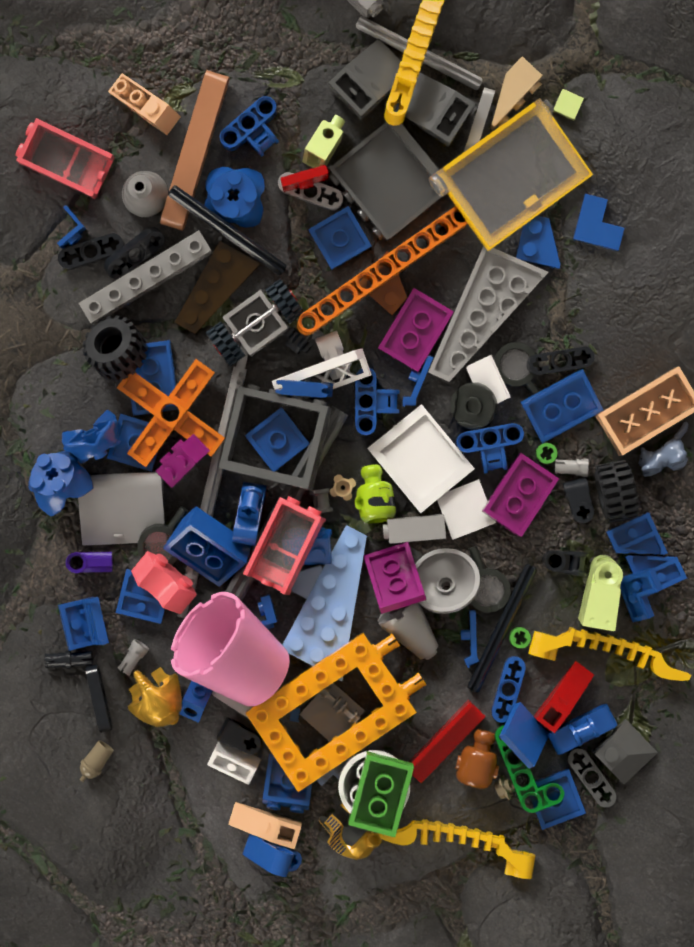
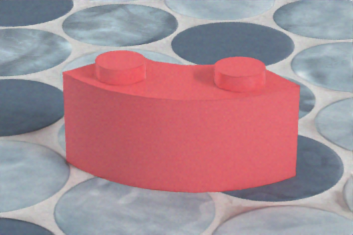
M147 551L131 570L137 585L152 594L164 609L181 614L197 595L192 587V580L182 575L175 567L168 563L167 558L162 554L155 555Z

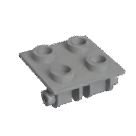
M332 683L320 691L299 715L330 742L334 736L341 735L352 724L357 722L365 710L335 683Z

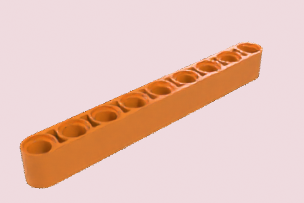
M456 206L303 312L297 321L298 331L303 335L314 334L462 230L468 223L466 220L464 222L455 220L454 213L460 212ZM435 226H443L446 229V235H438L435 231ZM417 239H424L428 247L425 249L419 248L416 244ZM405 252L408 254L409 260L407 262L400 261L397 253ZM386 265L390 269V274L382 275L379 273L378 267ZM367 278L371 282V287L368 289L362 288L359 280ZM343 291L349 292L352 295V301L344 302L340 297V293ZM330 305L333 309V314L330 316L324 315L321 311V306ZM304 318L312 319L314 327L311 329L304 328L302 320Z

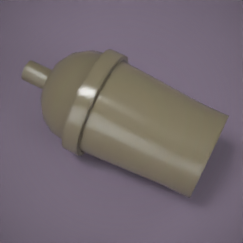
M98 740L88 755L81 760L80 772L82 777L80 780L82 782L86 778L93 779L102 773L101 770L113 753V748L107 743Z

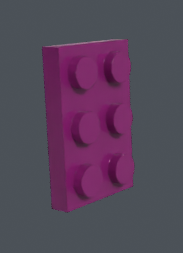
M413 288L378 349L418 372L454 311Z
M519 453L481 512L517 536L522 537L559 478L524 454Z
M408 542L364 555L381 614L427 600Z

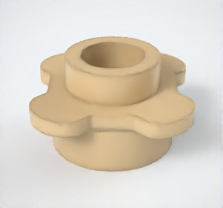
M336 475L334 477V486L330 489V494L333 497H343L346 501L352 498V489L356 486L355 480L353 478H343L342 475Z

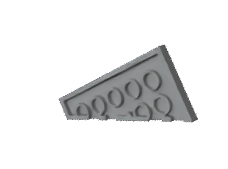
M483 246L428 373L450 382L548 272L495 248L487 251Z

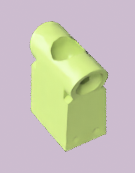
M608 555L596 556L591 561L578 619L582 626L615 631L623 572L615 560Z

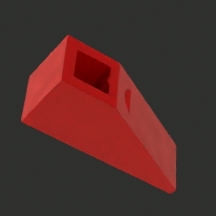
M575 661L535 713L534 718L555 733L574 708L594 674Z

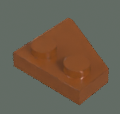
M386 265L378 267L379 273L382 275L390 274V269ZM396 275L369 294L390 315H393L407 299L399 275ZM362 278L359 282L360 286L364 289L371 287V282L367 278Z

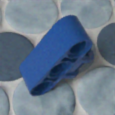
M268 96L259 98L227 125L220 133L222 146L228 151H235L248 142L262 157L270 146L274 143L278 144L279 140L266 126L277 114L274 99ZM265 103L273 107L272 111L268 114L260 112V107ZM245 119H253L255 121L253 128L245 129L242 126ZM228 134H235L237 136V141L234 144L225 143L224 140Z
M371 368L369 369L373 380L370 384L364 385L359 380L355 381V426L358 433L365 436L375 431L376 414L400 413V410L397 409V395L400 394V390H376V373ZM363 369L358 370L356 375L363 373ZM363 395H369L372 398L373 403L369 408H363L359 404V399ZM388 396H390V407H388ZM367 418L372 421L373 426L370 431L365 432L359 428V422L362 419Z
M515 423L467 431L457 437L456 446L463 453L480 451L484 474L488 473V470L499 468L507 470L504 446L521 442L524 437V431L520 425ZM511 427L516 428L519 432V436L515 441L509 440L506 435L507 430ZM486 432H493L495 434L496 441L494 444L488 445L484 442L483 436ZM463 436H470L472 438L473 445L470 449H464L461 446L460 440ZM499 459L498 462L489 463L491 460Z
M243 482L232 542L256 545L267 485Z
M603 704L562 724L555 733L550 730L547 735L557 755H560L577 746H581L595 737H600L601 734L615 728L618 724L608 704Z
M249 833L243 851L245 857L268 872L281 877H287L288 872L299 868L302 861L299 852Z

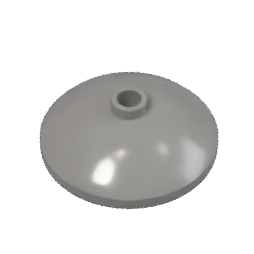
M450 548L433 550L422 556L415 564L427 599L419 602V604L429 611L443 614L459 611L468 606L479 591L480 574L478 567L473 559L462 551ZM444 586H450L448 590L442 589Z

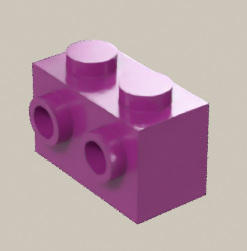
M193 434L185 442L179 440L171 448L174 453L168 452L159 461L162 465L155 472L173 488L210 450Z

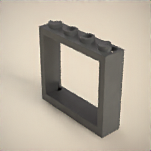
M247 384L246 388L239 386L219 468L228 472L313 491L333 410L327 406V402L314 399L313 403L304 401L305 397L291 395V398L284 397L273 389H269L267 393L260 391L261 387ZM247 396L319 413L303 478L231 461Z

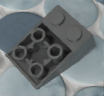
M377 39L328 82L329 88L362 121L391 92L401 61L380 39Z
M419 73L405 120L449 147L474 109L475 103L457 91ZM399 103L397 104L396 109H394V112H398V108L400 105Z

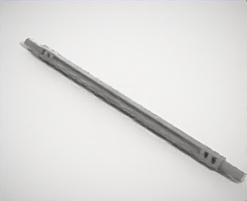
M242 344L240 348L246 356L237 362L236 367H233L218 431L219 434L225 437V440L239 386L243 387L247 373L245 367L249 353ZM225 440L212 456L200 507L201 510L213 517L223 474L219 464ZM187 566L184 576L192 580V587L195 590L199 573ZM189 605L181 614H178L177 616L185 618L188 613Z

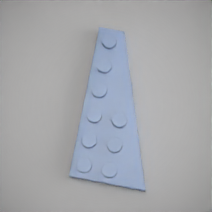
M347 525L345 526L332 551V563L325 564L283 643L289 654L314 666L349 642L366 535Z

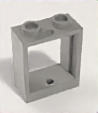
M444 514L387 519V524H383L384 539H388L389 544L445 539Z

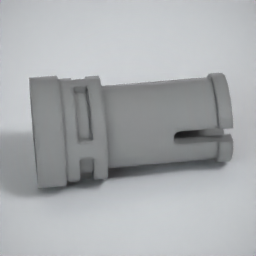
M555 459V474H576V476L588 477L589 459Z
M136 639L132 641L128 648L129 652L118 666V669L120 671L123 669V673L131 675L140 658L142 659L149 651V648L144 643Z

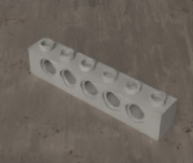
M198 230L84 299L79 305L90 323L95 325L99 320H104L213 254Z

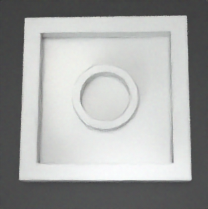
M479 479L450 490L437 500L440 510L444 514V520L452 540L496 523L495 520L481 512L488 501Z

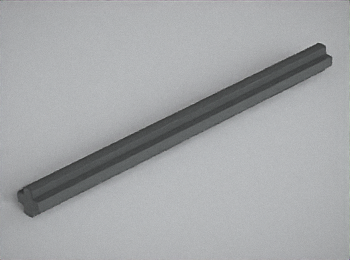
M331 406L333 411L319 466L349 416ZM312 441L292 476L304 477ZM286 485L280 497L287 500L288 496L300 501L306 490ZM276 504L258 533L256 545L251 546L247 563L235 573L225 591L234 594L241 601L255 579L243 573ZM285 511L271 540L272 544L276 543L292 515L291 512ZM270 546L268 547L263 557L265 559H267L269 553L272 550Z

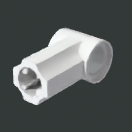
M337 330L315 338L321 357L325 361L343 355L344 349ZM332 369L330 373L332 381L341 378L343 372Z

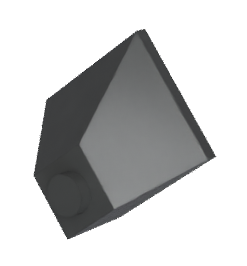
M626 719L592 750L623 784L627 783L658 753Z

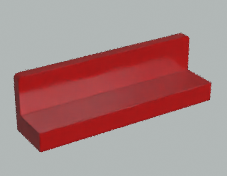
M469 699L410 759L409 762L414 765L412 775L420 783L486 717Z

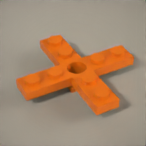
M195 359L169 396L137 373L129 374L128 378L123 379L117 389L154 415L127 454L147 467L173 430H175L186 439L194 434L210 450L207 454L212 457L225 440V437L188 410L214 376L215 372ZM170 404L177 406L179 409L178 418L172 422L165 420L162 414L164 407Z

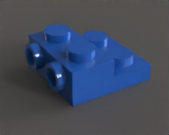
M269 754L262 804H267L266 808L270 810H280L281 806L289 807L290 812L304 813V810H309L312 783L298 792L274 755Z

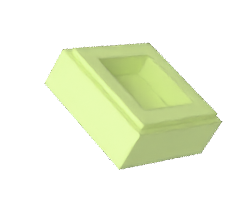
M562 89L553 112L574 121L584 98Z

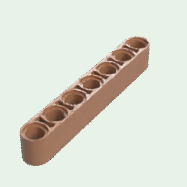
M208 70L205 72L170 189L176 185L194 198L230 77ZM167 196L160 224L183 231L190 211Z

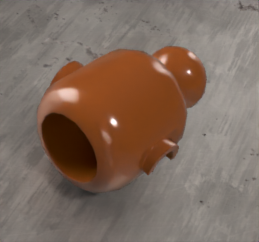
M477 729L474 733V746H466L462 750L461 756L458 755L455 769H457L456 777L459 782L465 785L486 789L492 784L493 779L497 778L499 770L497 755L490 751L491 745L494 744L496 739L494 733Z

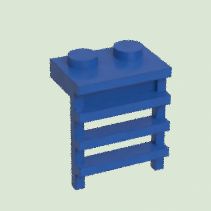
M89 597L58 605L69 651L90 645H105L109 643L98 597Z

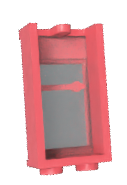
M36 118L35 122H31L26 130L27 139L25 143H21L16 151V156L18 157L16 161L96 199L115 159L113 154Z
M288 496L287 500L279 498L243 573L246 576L261 581L264 585L281 591L280 593L284 595H290L291 589L316 537L326 521L325 518L320 516L321 511L311 506L308 509H304L299 506L300 501Z

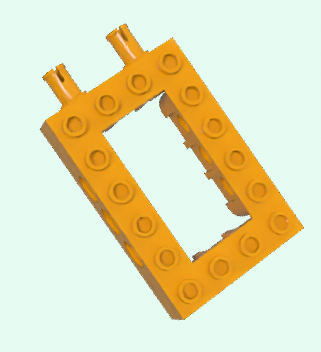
M364 632L279 688L268 700L246 711V715L298 792L417 713L408 699H410V695L426 686L420 674L417 673L402 685L398 684L382 661L384 659L383 656L400 647L397 640L388 645L396 639L392 633L376 645L370 643ZM358 667L383 704V707L374 709L368 717L359 723L355 722L350 729L339 736H334L328 744L320 749L316 748L304 759L299 746L295 745L287 733V728L278 719Z

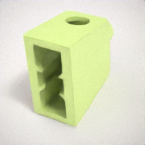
M333 115L329 122L325 120L321 122L304 150L303 163L312 168L322 165L327 166L341 142L343 135L341 128L345 123L343 118Z

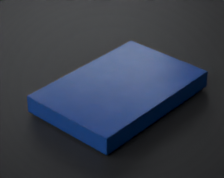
M171 341L145 343L148 346V351L145 352L147 355L146 360H142L143 365L135 371L146 381L169 396L177 385ZM131 399L133 416L151 414ZM170 404L164 407L163 412L179 409L177 406Z
M583 369L520 402L542 444L604 411Z

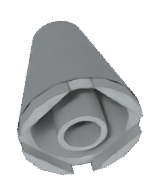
M139 171L132 174L126 180L122 189L124 205L132 214L139 217H152L164 209L168 196V188L165 181L158 174L151 171Z
M419 602L383 613L378 618L380 627L387 633H392L398 642L419 659L425 658L428 660L437 653L438 643Z

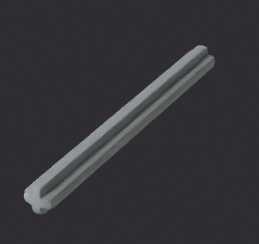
M363 16L358 19L356 23L357 29L376 39H380L382 42L404 53L408 41L406 38ZM427 50L426 55H424V64L474 90L480 88L483 81L481 77Z

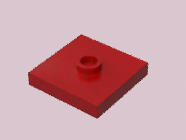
M326 165L281 177L280 180L283 191L288 192L298 188L303 190L313 187L315 183L328 180L329 176Z

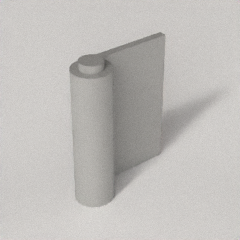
M156 472L93 474L90 477L94 489L78 498L82 545L138 543L141 533L148 526L165 524L163 504L164 480ZM154 532L146 538L144 543L166 542V533Z

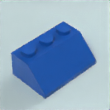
M196 506L181 520L163 549L220 587L247 563L252 545L232 542L233 531Z

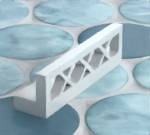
M358 349L273 380L272 383L276 390L282 388V385L276 384L277 380H305L309 382L311 377L315 376L321 379L322 382L333 383V389L372 374L363 349ZM357 360L360 361L364 372L359 375L349 372L352 362ZM332 369L343 372L340 381L337 383L328 379Z

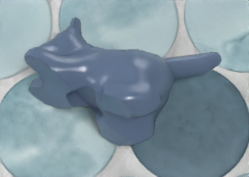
M687 421L682 424L672 439L656 451H647L645 448H641L638 464L642 467L644 477L655 475L661 472L664 467H669L674 471L682 469L687 464V452L684 450V445L681 441V438L688 429L689 424Z

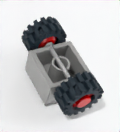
M281 279L265 289L275 305H271L263 292L259 290L223 316V319L233 331V336H231L222 322H219L206 332L214 347L224 357L230 367L246 356L237 344L238 341L241 342L252 357L289 330L279 316V310L289 324L299 318L304 312L293 293Z

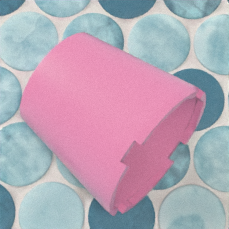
M229 592L211 595V600L205 604L200 602L181 623L171 646V650L174 651V659L171 660V664L178 674L248 707L257 706L268 700L283 683L289 668V654L286 648L237 596Z

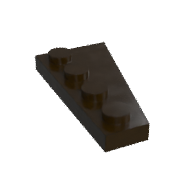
M219 241L175 323L196 334L261 263Z

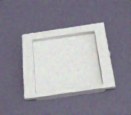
M422 404L367 448L420 513L445 493H448L452 487L475 469Z

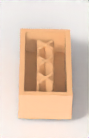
M676 367L595 415L618 455L621 456L694 413V390L680 367Z

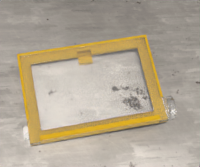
M540 98L428 178L433 190L440 197L448 194L487 251L491 250L593 175L551 115L554 108L547 99L543 102Z

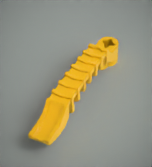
M422 0L385 108L384 118L390 125H400L405 119L415 89L416 78L419 77L420 67H422L425 58L424 55L427 53L445 0ZM399 103L400 105L398 108V112H394V109H396V106Z
M569 627L568 631L558 636L534 631L528 654L555 661L558 648L563 646L571 647L573 641L578 642V647L584 648L586 640L592 639L589 648L597 650L599 641L605 642L602 650L609 653L612 644L617 645L615 654L622 656L625 647L629 648L627 660L633 662L637 651L642 652L637 667L641 669L645 668L649 655H652L650 668L654 674L661 678L685 681L690 680L691 674L668 666L662 654L652 650L647 645L641 646L634 641L631 643L623 638L617 639L608 634L604 636L598 632L590 633L584 629L579 631L572 627Z
M427 819L422 821L412 820L407 826L397 829L396 837L377 833L381 839L398 845L413 843L417 836V829H421V845H428L429 830L434 831L433 842H441V832L447 833V842H454V834L459 835V844L466 845L467 837H471V847L479 848L480 840L485 841L484 851L491 852V848H497L496 854L503 856L507 860L504 874L523 879H532L536 855L529 852L512 850L505 842L504 835L501 834L497 836L489 831L481 832L477 828L473 830L463 825L460 827L455 826L453 823L429 822Z

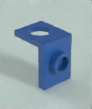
M66 205L63 208L78 226L57 242L62 249L68 244L72 246L82 238L80 234L86 230L85 226Z
M191 681L182 700V709L179 714L199 723L212 690ZM185 708H191L197 714H191Z

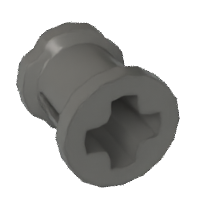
M330 488L309 491L313 498L314 508L322 513L333 511L328 497Z

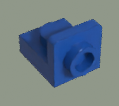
M271 594L260 597L261 602H258L261 616H266V619L261 620V623L267 629H271L274 627L273 623H276L278 619Z

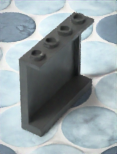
M385 122L333 166L330 165L328 167L330 172L328 174L329 179L335 186L341 185L345 190L342 194L350 204L354 202L358 206L359 210L357 213L365 222L369 220L374 226L372 229L373 233L379 240L384 238L386 242L447 194L434 176V173L439 171V169L402 124L393 126Z

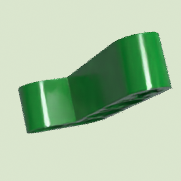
M504 725L497 728L495 731V741L521 807L529 813H535L560 803L564 798L562 786L556 783H548L537 788L530 768L528 769L521 760L516 765L508 762L507 756L512 750L509 748L504 752L502 747L507 746V744L499 739ZM520 773H525L529 777V783L524 787H520L516 783V777ZM550 787H556L559 790L560 794L556 800H550L547 797V790ZM529 795H534L538 800L537 806L533 809H529L525 805V799Z

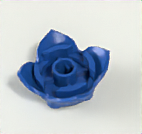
M220 167L212 170L206 180L208 195L204 206L228 223H235L245 228L259 225L263 215L261 195L265 188L262 174L250 168L234 170L229 167ZM231 191L240 192L238 194V201L235 202L234 199L232 201L228 200Z
M106 410L93 424V428L88 431L73 430L63 432V449L73 454L79 463L86 462L93 456L95 460L108 454L107 449L121 443L118 436L117 418L111 411Z
M67 451L50 453L48 455L41 454L37 458L28 481L29 489L34 493L37 504L51 517L65 507L67 498H79L94 489L89 473L78 464L77 458Z

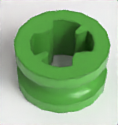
M543 443L536 449V457L541 463L549 464L557 458V449L551 443ZM543 447L552 449L551 459L546 460V457L542 459L540 454L543 453Z
M516 627L510 631L509 641L514 647L525 648L530 643L531 635L525 628ZM520 631H523V637L526 640L524 643L520 641V644H516L515 633L520 634Z

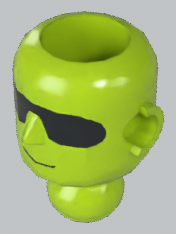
M368 465L361 469V477L365 480V484L357 489L355 507L359 510L360 518L365 523L385 522L387 519H393L396 514L393 487L390 483L381 481L383 471L380 465Z

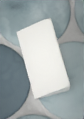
M492 355L466 367L472 382L486 385L494 393L497 403L510 398V394Z
M218 741L207 765L249 785L261 759Z

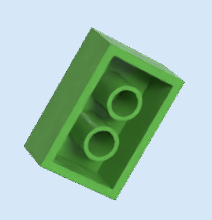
M367 751L348 825L396 837L414 769L413 763Z

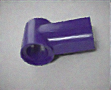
M74 552L67 557L66 567L72 573L113 572L112 552ZM74 556H79L83 559L82 568L75 569L72 567L71 559Z

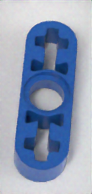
M511 656L506 659L493 701L491 714L500 723L507 721L516 704L526 666L524 661L518 656ZM514 661H518V665L521 667L514 674V678H519L518 682L505 678L506 674L508 676L511 675L512 669L508 665L509 663L513 664ZM505 683H512L515 686V692L510 696L502 693V686ZM499 697L505 700H512L511 704L506 702L505 710L508 711V715H503L502 718H499V714L496 712V709H501L503 701H498Z

